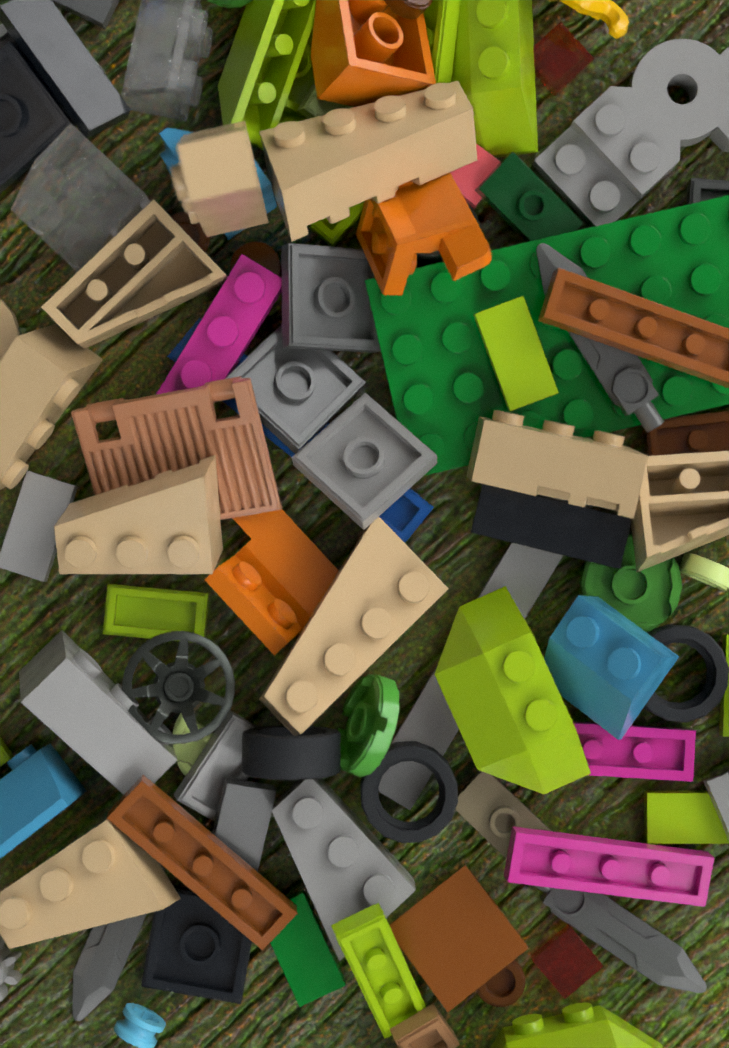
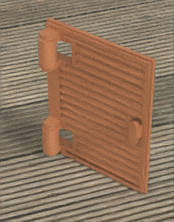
M239 376L206 382L204 386L129 400L119 398L91 403L84 408L71 411L95 495L124 485L129 487L153 479L157 474L169 470L174 472L198 464L200 460L216 455L220 520L282 510L251 378ZM235 398L239 415L217 419L213 406L214 402ZM116 420L120 437L99 440L95 427L96 424Z

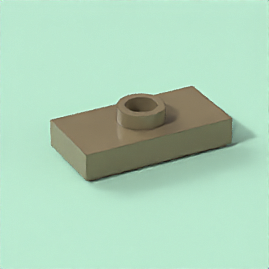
M478 771L458 792V804L455 810L506 859L512 826L551 831L493 775Z

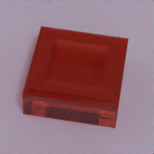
M562 22L556 25L533 46L535 75L555 97L594 61V57Z
M569 924L531 955L532 961L564 999L569 997L604 967L598 957Z

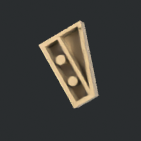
M153 199L64 284L42 308L77 345L86 349L224 284L227 276Z
M216 455L202 459L198 464L174 472L169 470L157 474L153 479L129 487L124 485L70 503L54 525L59 574H213L223 551Z

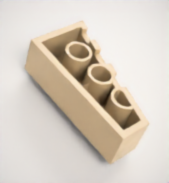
M458 81L432 84L424 90L400 96H385L373 103L349 109L338 108L329 111L326 115L298 122L287 121L277 125L275 128L259 131L269 181L291 241L308 235L307 226L326 217L330 224L349 217V207L373 198L379 204L395 197V192L399 186L406 182L412 181L422 185L477 161L473 107Z
M378 517L362 532L359 540L344 561L259 700L294 736L301 735L449 588Z

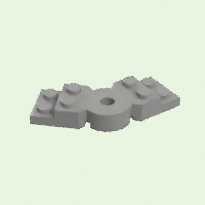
M674 39L655 46L639 62L629 80L628 87L610 86L573 120L571 126L534 159L532 166L589 227L618 221L675 168L680 161V147L694 145L709 136L722 152H729V47L719 55L708 45L691 39ZM671 86L683 88L688 93L690 102L687 104L675 103L669 97L667 88Z

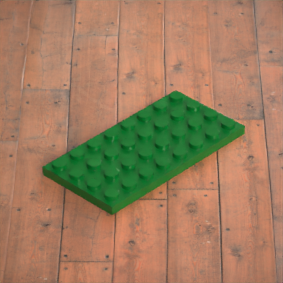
M729 195L491 250L492 259L487 266L453 281L444 262L415 268L414 273L408 275L402 296L383 295L376 278L365 280L396 420L437 455V464L425 475L469 465L479 416L492 419L494 410L523 415L524 426L539 429L543 428L544 420L575 426L573 435L583 438L593 436L594 430L612 432L641 425L634 412L624 416L619 406L613 404L566 330L538 321L545 296L543 294L536 248L539 244L545 243L582 268L589 279L729 329ZM524 296L559 393L513 411H508L473 314ZM638 356L653 380L652 385L659 394L651 402L663 420L729 404V388Z

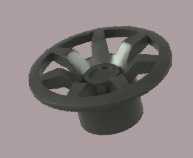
M172 631L149 639L136 650L125 668L122 691L132 701L133 697H155L160 706L151 725L141 717L134 704L129 708L128 712L155 739L171 744H185L208 736L222 724L233 704L235 678L226 655L211 640L196 633ZM180 641L175 662L165 665L149 653L151 649L164 642ZM188 641L205 647L216 659L198 668L189 664ZM143 658L156 673L154 684L132 689L134 671ZM219 666H221L226 680L224 698L206 690L204 678ZM200 701L221 706L215 718L205 727L198 730L193 708ZM171 712L181 713L190 733L173 735L162 732L158 728Z

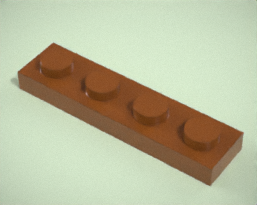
M562 268L553 271L538 321L729 388L728 328Z
M144 774L108 812L107 819L262 951L298 914L296 904Z

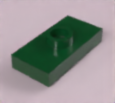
M514 152L508 153L475 189L526 242L577 231L583 224L569 207Z

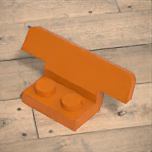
M450 172L422 185L412 181L406 182L399 186L395 192V197L379 204L373 198L364 202L356 236L383 295H403L408 275H412L415 271L417 253H432L438 250L453 281L487 266L492 259L489 244Z
M283 510L232 518L251 540L234 556L218 566L213 574H210L205 579L210 587L274 656L303 630L309 617L339 571Z

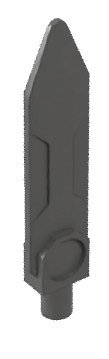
M541 243L537 246L536 254L544 296H546L553 271L558 268L587 277L582 268L549 245ZM567 331L613 404L619 406L624 416L634 412L646 433L664 423L651 402L659 394L652 385V378L637 355Z
M147 914L92 928L73 971L72 1015L76 1021L83 1020L115 989Z
M535 886L543 892L540 899L545 905L550 907L551 913L657 985L696 993L706 991L707 985L680 945L605 894Z

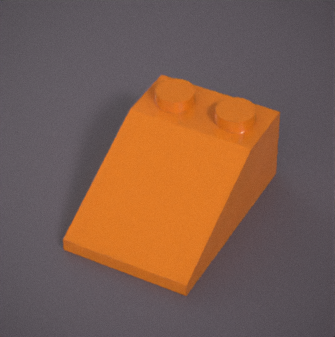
M316 0L311 61L317 99L357 107L376 102L385 96H400L424 90L430 85L436 84L424 12L416 19H406L394 13L384 0Z

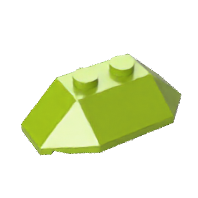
M252 0L246 4L218 83L223 125L245 121L250 144L261 150L263 148L259 131L275 128L283 122H298L307 119L297 109L314 82L311 45L316 0Z
M461 0L451 82L458 81L473 107L476 144L495 158L505 157L510 152H514L516 155L538 152L532 0Z
M504 586L460 606L434 675L476 769L544 795L591 774L574 723L532 631L507 587Z
M587 1002L566 1006L562 1009V1014L542 1018L540 1014L520 1016L512 1021V1026L501 1029L490 1047L663 1048L660 1042L601 1005L592 1007V1004Z

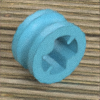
M126 1003L122 1011L125 1019L116 1022L113 1028L115 1033L135 1047L154 1048L157 1043L155 1034L163 1032L166 1026L164 1019L142 1005Z

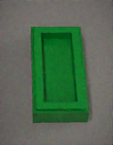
M304 890L287 897L297 905L298 914L270 942L299 1007L346 986V980Z

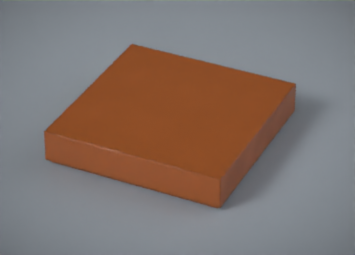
M464 865L389 925L398 946L447 1012L451 1011L530 948L467 865Z

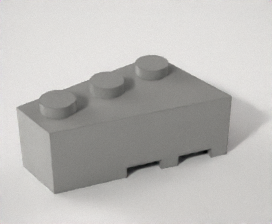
M63 630L19 671L21 703L123 795L143 774L155 783L177 761L173 744L155 739L128 710L134 704L141 717L150 725L154 717L149 720L138 708L139 703L133 697L132 701L122 691V685L119 683L115 685L102 671L99 664L88 653L80 649ZM163 723L158 728L162 732L172 734Z
M322 778L298 780L275 801L272 813L339 961H341L345 955L331 925L378 902L387 918L416 891L414 878Z

